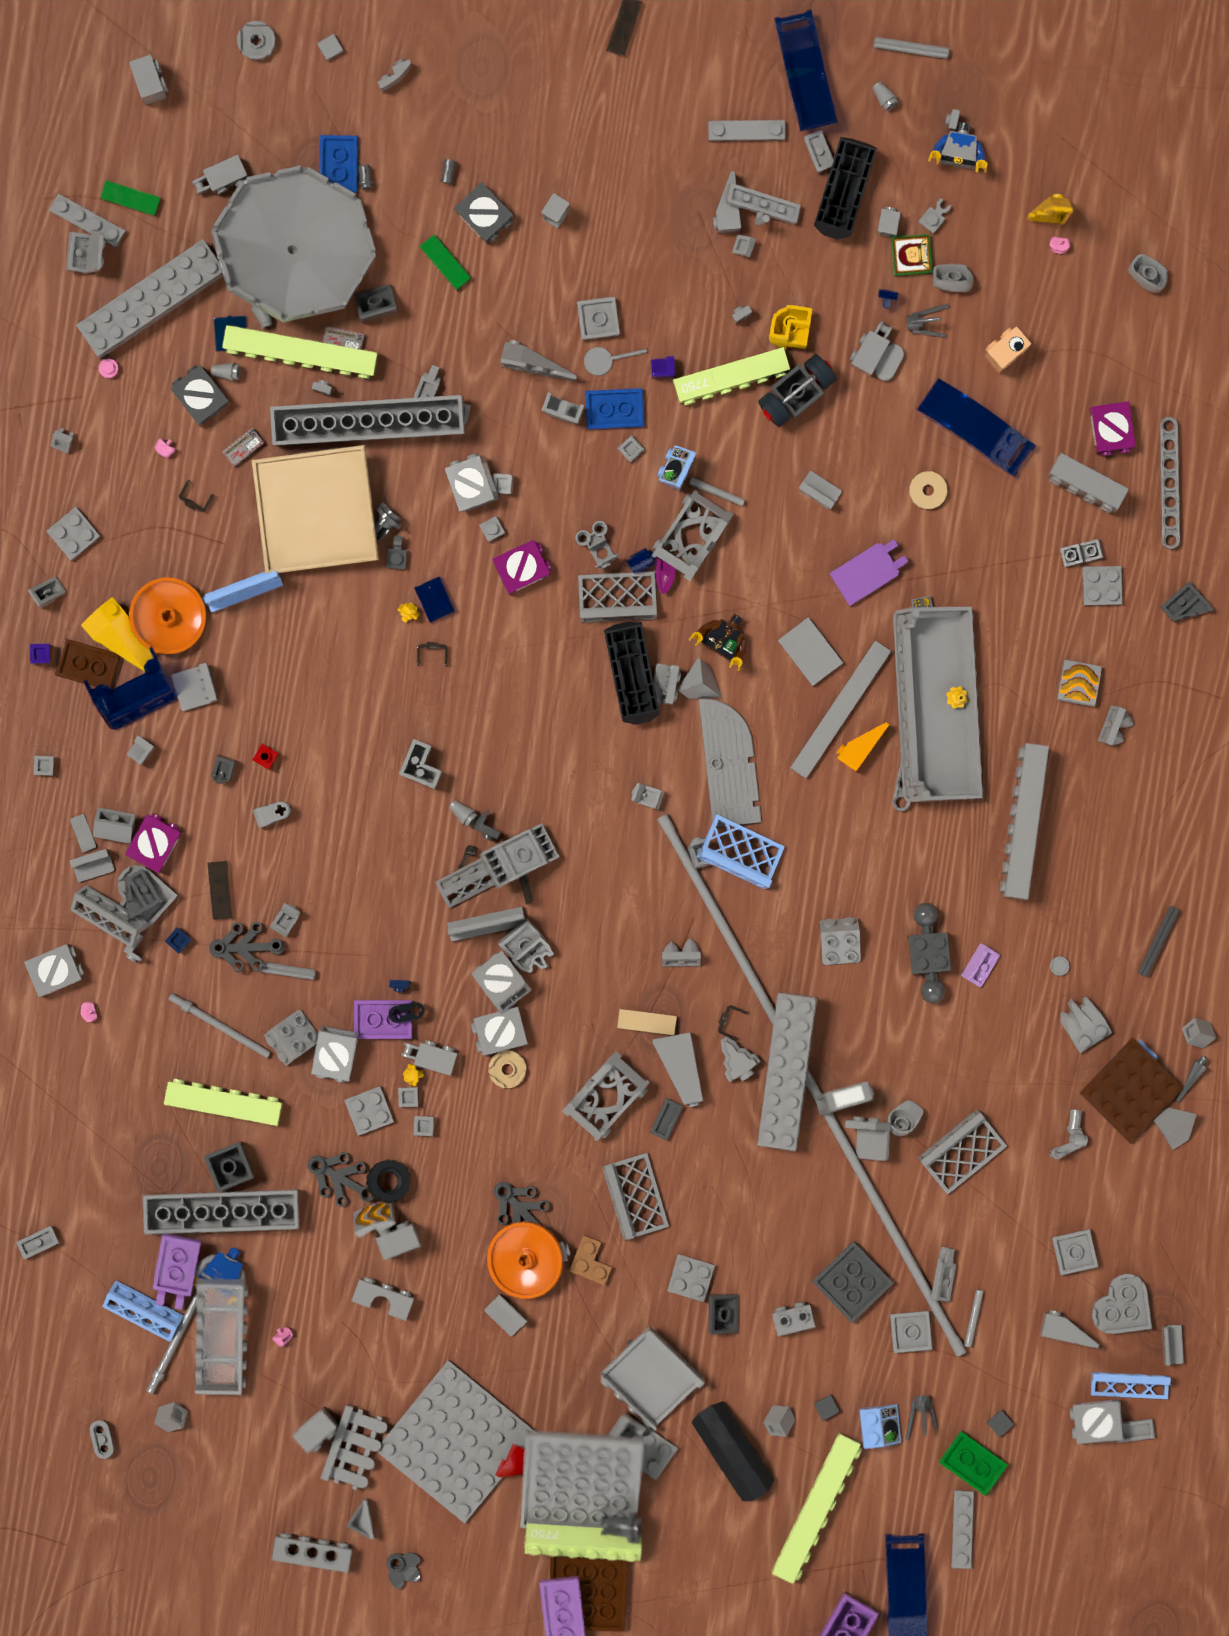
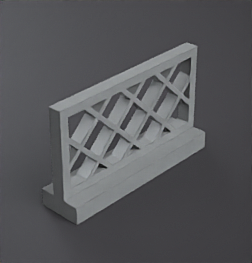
M655 572L578 575L580 623L657 619ZM643 577H651V585L647 589L638 583ZM624 578H629L634 582L627 590L619 584ZM604 579H610L615 583L608 591L600 585ZM582 580H591L596 585L588 592L583 587ZM635 585L644 591L637 599L630 593ZM616 586L625 592L618 600L611 594V591ZM597 587L605 592L599 601L591 594ZM647 594L652 598V605L644 606L640 602L641 598ZM628 595L635 602L631 606L625 607L620 601ZM588 596L596 602L592 608H584L583 602ZM607 596L615 601L611 607H605L601 603Z
M518 907L447 923L448 935H450L451 942L515 928L525 920L523 908Z
M976 1109L917 1158L948 1195L1006 1148L1007 1145ZM982 1123L987 1127L986 1136L976 1135L977 1127ZM972 1137L971 1148L961 1147L963 1138ZM975 1138L986 1139L984 1149L974 1148ZM989 1139H997L1001 1144L995 1150L988 1149ZM957 1149L956 1160L946 1159L947 1151ZM961 1150L971 1151L970 1161L960 1160ZM974 1151L984 1152L983 1160L974 1162ZM935 1161L943 1162L942 1171L935 1172L931 1169L930 1165ZM946 1162L956 1163L955 1173L945 1172ZM959 1163L969 1164L967 1173L958 1174ZM944 1175L954 1176V1183L948 1188L943 1184Z
M647 1153L602 1166L623 1240H629L669 1227ZM644 1158L646 1164L643 1172L633 1167L636 1161ZM623 1164L629 1168L625 1177L618 1175L616 1166ZM631 1170L641 1174L636 1184L627 1180ZM643 1176L651 1181L648 1191L639 1186ZM625 1182L635 1186L630 1196L623 1193L622 1187ZM637 1188L646 1192L642 1203L632 1198ZM649 1194L656 1198L657 1203L654 1209L644 1204ZM631 1200L640 1204L636 1214L628 1210ZM642 1207L652 1211L647 1221L638 1217ZM654 1213L661 1216L662 1225L655 1226L650 1223ZM637 1218L646 1224L642 1231L635 1233L633 1224Z

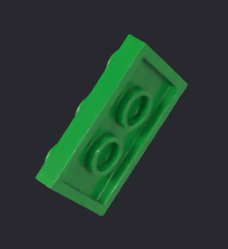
M961 1430L938 1461L984 1496L988 1494L1008 1466L1007 1463Z

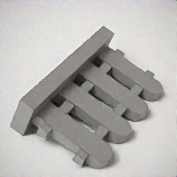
M347 1404L320 1479L328 1481L332 1477L334 1478V1483L338 1484L340 1480L353 1485L352 1489L357 1490L358 1487L365 1488L368 1485V1478L362 1475L364 1469L370 1470L375 1465V1461L368 1457L370 1451H378L381 1448V1442L375 1439L376 1433L386 1432L388 1426L386 1422L381 1421V1416L378 1415L377 1418L364 1415V1410L353 1411L355 1406ZM349 1422L353 1423L352 1430L347 1429ZM358 1425L372 1430L370 1437L357 1433ZM342 1441L347 1442L345 1448L341 1447ZM354 1444L366 1448L364 1455L350 1451L351 1445ZM336 1459L341 1460L339 1467L334 1465ZM345 1462L358 1466V1473L343 1469Z

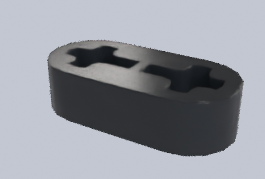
M419 1002L396 1005L389 1010L388 1016L395 1023L416 1020L424 1015L425 1008ZM414 1005H417L418 1008L422 1009V1012H419V1016H415V1013L408 1014V1010L414 1009ZM395 1009H398L399 1012L405 1011L406 1015H401L399 1020L396 1017H392Z

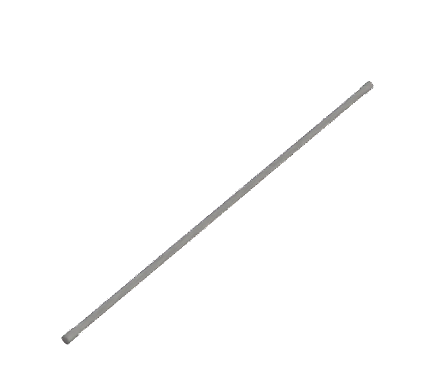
M667 814L657 819L661 828L668 836L772 1025H774L775 1008L698 870L694 868L692 860L677 835ZM808 1069L806 1086L815 1100V1096L822 1093ZM833 1112L823 1114L948 1338V1342L956 1357L967 1352L964 1345L956 1335L938 1301L931 1299L932 1290Z

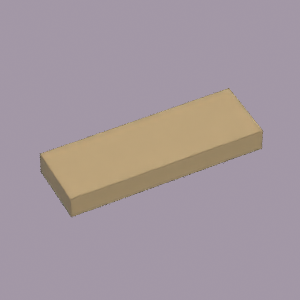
M620 1009L617 1028L674 1035L677 1016Z

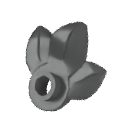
M399 1553L391 1554L387 1559L391 1584L400 1590L405 1580L410 1582L419 1581L420 1574L416 1565L421 1559L414 1553H406L404 1555ZM398 1559L400 1564L398 1566L393 1565V1560Z

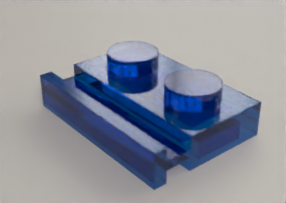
M440 577L414 587L430 623L455 612Z

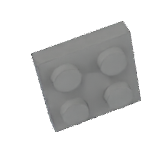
M615 297L577 302L582 340L620 336Z
M77 507L47 530V533L70 561L101 537Z
M1121 566L1082 567L1083 606L1122 605Z
M381 1086L344 1100L358 1136L394 1122Z
M1090 1229L1052 1237L1060 1275L1098 1267Z
M678 1254L667 1291L704 1302L715 1265Z
M929 1311L890 1314L893 1353L932 1350Z

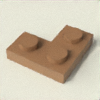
M583 1235L569 1271L605 1286L612 1267L594 1260L601 1242Z

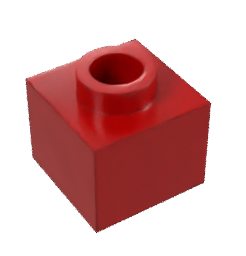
M261 744L252 760L270 770L279 753ZM263 753L268 754L267 760L261 758Z

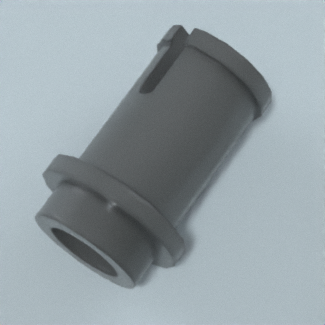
M445 159L442 162L444 166L440 182L453 184L454 169L457 167L455 165L456 161Z
M364 165L358 166L360 183L358 184L361 190L372 189L374 182L371 181L370 165H366V167Z

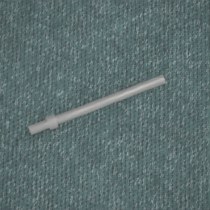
M173 993L168 998V1000L180 1006L181 1010L186 1013H192L265 1058H268L271 1052L193 1006V1003L189 1000H183Z
M197 1291L158 1369H155L152 1374L153 1379L147 1389L148 1393L154 1394L159 1382L165 1376L164 1372L197 1308Z

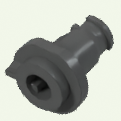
M384 502L376 508L379 515L374 519L377 543L393 527L397 529L402 527L400 523L402 518Z
M631 1512L628 1518H607L602 1516L600 1526H604L601 1535L610 1534L612 1536L627 1537L628 1543L638 1544L641 1538L643 1522L637 1512Z

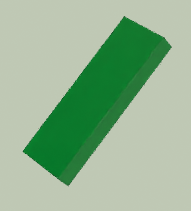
M107 180L100 196L101 200L151 216L156 215L161 200L160 197Z
M432 235L419 246L456 291L471 279L435 235Z

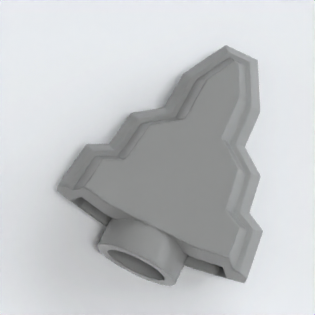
M727 1036L721 1039V1049L725 1055V1075L728 1081L731 1082L737 1078L743 1081L755 1073L753 1068L761 1062L756 1054H750L746 1048H739L737 1043Z

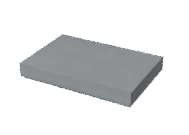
M809 617L778 640L812 686L843 664Z

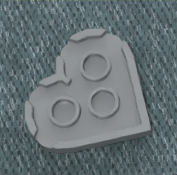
M134 865L123 870L118 878L117 886L119 894L123 898L120 906L127 910L124 879L143 869L162 901L137 915L148 922L147 929L155 923L178 895L144 866Z
M1127 1273L1112 1279L1108 1287V1295L1094 1302L1091 1317L1095 1326L1109 1334L1152 1329L1145 1283L1138 1276Z

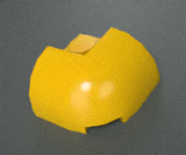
M786 305L785 308L774 313L769 335L770 342L779 348L784 347V349H787V346L806 349L813 308Z

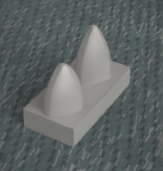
M1111 705L1098 738L1099 742L1113 746L1125 741L1122 733L1119 731V727L1127 728L1134 725L1133 719L1126 713V709Z
M692 938L687 940L682 952L679 951L676 944L672 941L667 944L662 952V967L700 966L701 952H699L698 946Z

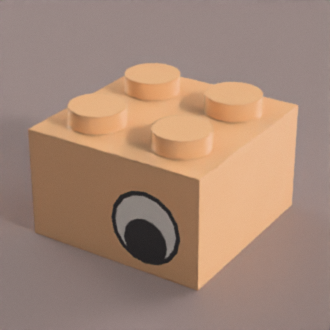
M1017 326L1013 330L1011 327L1008 328L1000 337L1001 340L999 342L994 340L985 349L987 351L985 358L998 373L1002 372L1031 345L1030 341Z

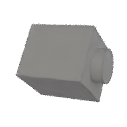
M892 207L882 209L877 234L896 237L901 212H897V209Z

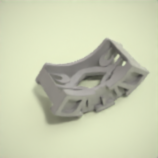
M696 490L691 495H686L682 502L684 507L663 539L660 540L658 538L653 546L655 551L652 555L654 558L656 556L684 573V578L689 581L699 570L704 559L709 555L719 536L723 533L734 515L699 495ZM694 502L706 508L704 516H700L699 507L697 512L693 513L691 511V506ZM711 511L720 518L708 516V512ZM686 513L689 519L681 521L684 514ZM700 524V537L706 544L704 546L701 544H690L684 548L681 539V529L690 525ZM704 524H707L706 529H711L710 534L704 533ZM673 531L675 540L669 539ZM666 545H671L672 550H669V552H676L678 550L679 553L674 556L663 548ZM693 548L697 550L696 555H692L691 551L688 554L686 553Z
M617 1051L611 1055L562 1110L566 1116L570 1115L594 1137L595 1141L601 1137L606 1138L612 1131L610 1126L637 1097L641 1099L648 1091L646 1086L650 1083L648 1080L645 1081L621 1060V1055ZM618 1070L621 1071L624 1074V1076L621 1077ZM608 1076L610 1077V1081L613 1080V1078L615 1079V1081L610 1084H606L604 1082V1078ZM628 1078L637 1088L634 1091H630L628 1086L632 1085V1083H625L623 1085L622 1081ZM597 1084L602 1088H611L617 1085V1104L610 1107H596L598 1104V1093L594 1086ZM624 1094L627 1095V1096H631V1097L624 1103ZM589 1095L594 1096L593 1106H589L591 1102L586 1100ZM576 1109L588 1113L587 1118H585ZM616 1112L609 1120L607 1114ZM592 1114H596L595 1123L599 1119L604 1121L603 1126L599 1130L589 1122Z

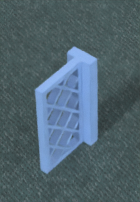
M276 570L268 574L262 572L205 594L204 601L213 613L282 587L283 583Z
M715 815L703 846L698 851L696 858L762 889H766L771 885V878L785 846L726 818ZM718 821L725 823L726 832L718 834L716 829ZM732 831H741L744 839L735 842ZM728 833L732 844L723 847L719 836ZM714 838L717 839L720 849L715 851L708 848L710 840ZM749 839H758L761 847L752 850ZM745 841L749 852L740 855L736 844ZM731 846L734 847L737 857L732 859L727 857L724 850ZM773 846L777 848L776 856L769 858L766 847ZM762 849L766 860L757 863L753 852ZM748 854L751 855L754 865L749 867L744 865L741 858ZM767 862L770 869L768 875L761 873L758 865Z

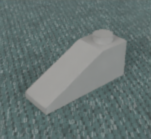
M735 171L730 172L716 210V217H713L714 229L717 228L718 233L741 231L739 207L725 203L728 185L731 183L736 184Z
M1050 1310L1049 1313H1044L1040 1331L1041 1336L1093 1348L1099 1347V1344L1064 1316H1061V1312Z

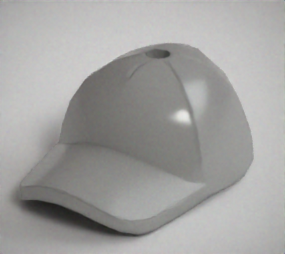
M910 1100L905 1101L889 1114L890 1131L896 1136L909 1134L920 1121L924 1113L923 1109Z

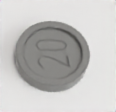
M1055 957L1050 963V970L1057 976L1065 975L1069 970V962L1064 957Z

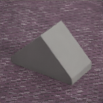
M56 576L28 590L37 606L41 609L66 593Z

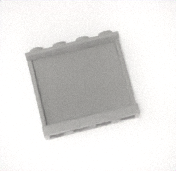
M650 1325L600 1372L601 1383L606 1388H611L618 1400L621 1402L624 1400L629 1405L628 1409L634 1415L638 1414L646 1427H652L654 1430L657 1429V1424L696 1387L700 1388L704 1384V1377Z

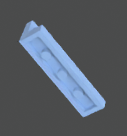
M117 1280L108 1292L102 1306L171 1342L176 1329L184 1315L165 1305H156L155 1300ZM110 1299L116 1302L118 1306L109 1303ZM127 1310L134 1311L136 1315L130 1314ZM145 1318L151 1320L153 1324L147 1323ZM162 1327L170 1330V1334L163 1331Z
M1092 1372L1091 1395L1168 1399L1171 1377L1165 1375ZM1096 1381L1105 1382L1108 1385L1103 1392L1095 1391ZM1116 1383H1125L1127 1388L1120 1393L1116 1392L1113 1386ZM1135 1384H1144L1147 1389L1139 1394L1132 1387ZM1155 1384L1164 1385V1395L1155 1394L1151 1388Z

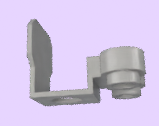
M597 521L592 526L593 533L589 534L587 531L581 530L576 534L575 539L578 545L588 546L598 564L595 568H601L602 570L610 566L611 561L617 559L620 554H613L604 537L607 533L606 523ZM602 526L604 530L598 533L596 528ZM581 535H585L587 537V540L585 542H581L579 540ZM605 548L608 551V556L605 559L598 558V549Z

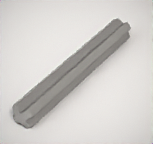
M876 37L874 40V47L879 49L947 59L949 56V48L881 37Z

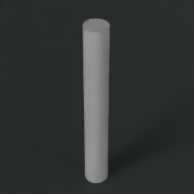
M692 478L689 485L737 505L743 506L745 499L695 478Z
M976 1289L964 1343L966 1347H972L983 1290Z

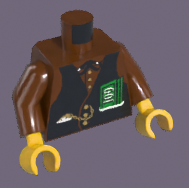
M733 614L729 622L723 619L719 621L712 620L702 625L690 636L689 640L692 638L697 640L695 646H698L700 643L728 660L730 668L735 664L738 666L737 671L740 670L746 654V639L743 637L744 633L738 629L743 621L741 617Z

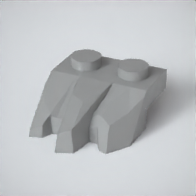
M527 918L498 942L499 946L512 958V962L521 971L532 973V966L534 964L541 969L547 968L548 966L543 959L544 956L550 957L554 955L542 933Z
M1087 996L1082 999V1005H1078L1071 998L1068 1002L1071 1012H1061L1060 1023L1079 1053L1112 1033L1100 1011Z

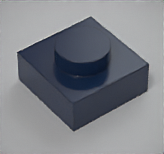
M177 927L165 942L180 954L192 939Z
M390 980L389 988H394L393 992H405V988L410 986V981Z

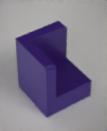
M667 356L666 359L651 360L652 379L675 378L674 356Z
M30 644V664L51 663V644Z

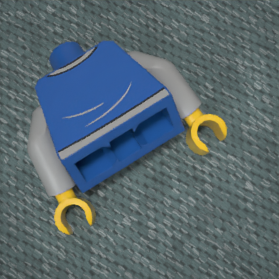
M231 1247L227 1255L218 1252L217 1255L211 1254L200 1260L196 1266L195 1283L193 1286L197 1284L198 1277L202 1279H244V1285H246L245 1272L241 1269L243 1264L237 1261L241 1252ZM214 1288L230 1297L228 1305H230L231 1301L237 1302V1289Z

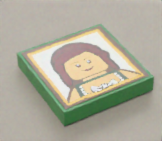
M929 234L891 237L894 276L932 273Z

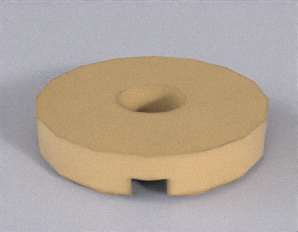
M932 471L916 475L909 487L911 500L917 507L925 510L939 507L947 495V484L944 478ZM926 485L933 487L934 492L930 496L923 493V487Z
M504 1050L492 1057L488 1072L491 1080L497 1086L513 1088L523 1081L526 1075V1064L520 1054ZM504 1064L512 1065L513 1072L511 1074L505 1075L502 1072Z

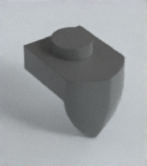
M218 755L211 775L213 781L217 784H225L232 780L237 760Z
M487 810L478 818L473 828L482 832V837L493 841L494 838L498 840L501 832L484 825L490 811Z

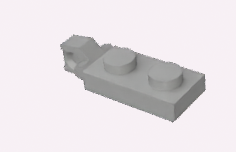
M432 365L429 374L424 372L413 398L435 397L440 385V378L437 377L440 370L439 367Z
M941 1247L932 1289V1300L950 1301L956 1269L953 1259L955 1249Z

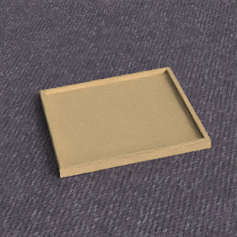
M365 445L252 460L266 574L275 570L278 573L379 560Z

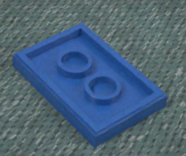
M320 135L319 173L327 177L330 183L334 184L336 182L354 193H357L358 136Z
M643 388L585 391L587 430L644 427Z

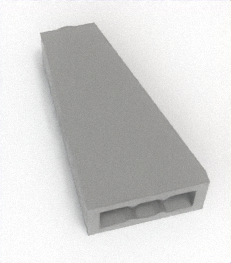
M690 1032L652 1039L683 1103L688 1104V1107L699 1106V1102L703 1101Z

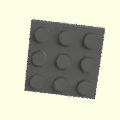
M854 1241L812 1280L851 1323L893 1284Z

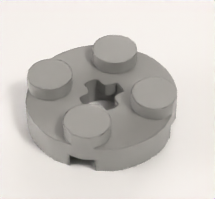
M248 22L238 32V48L243 56L251 60L265 59L272 54L275 48L276 39L274 32L264 22ZM255 36L262 39V42L257 46L251 43Z

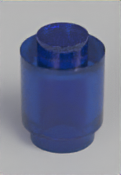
M643 548L629 556L630 558L626 560L633 574L637 571L640 573L654 565L653 560L656 558L652 556L653 552L651 549L647 551L646 548Z

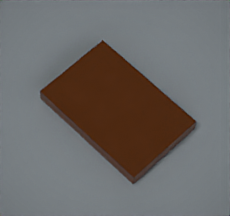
M65 638L55 675L111 691L121 656L108 650Z

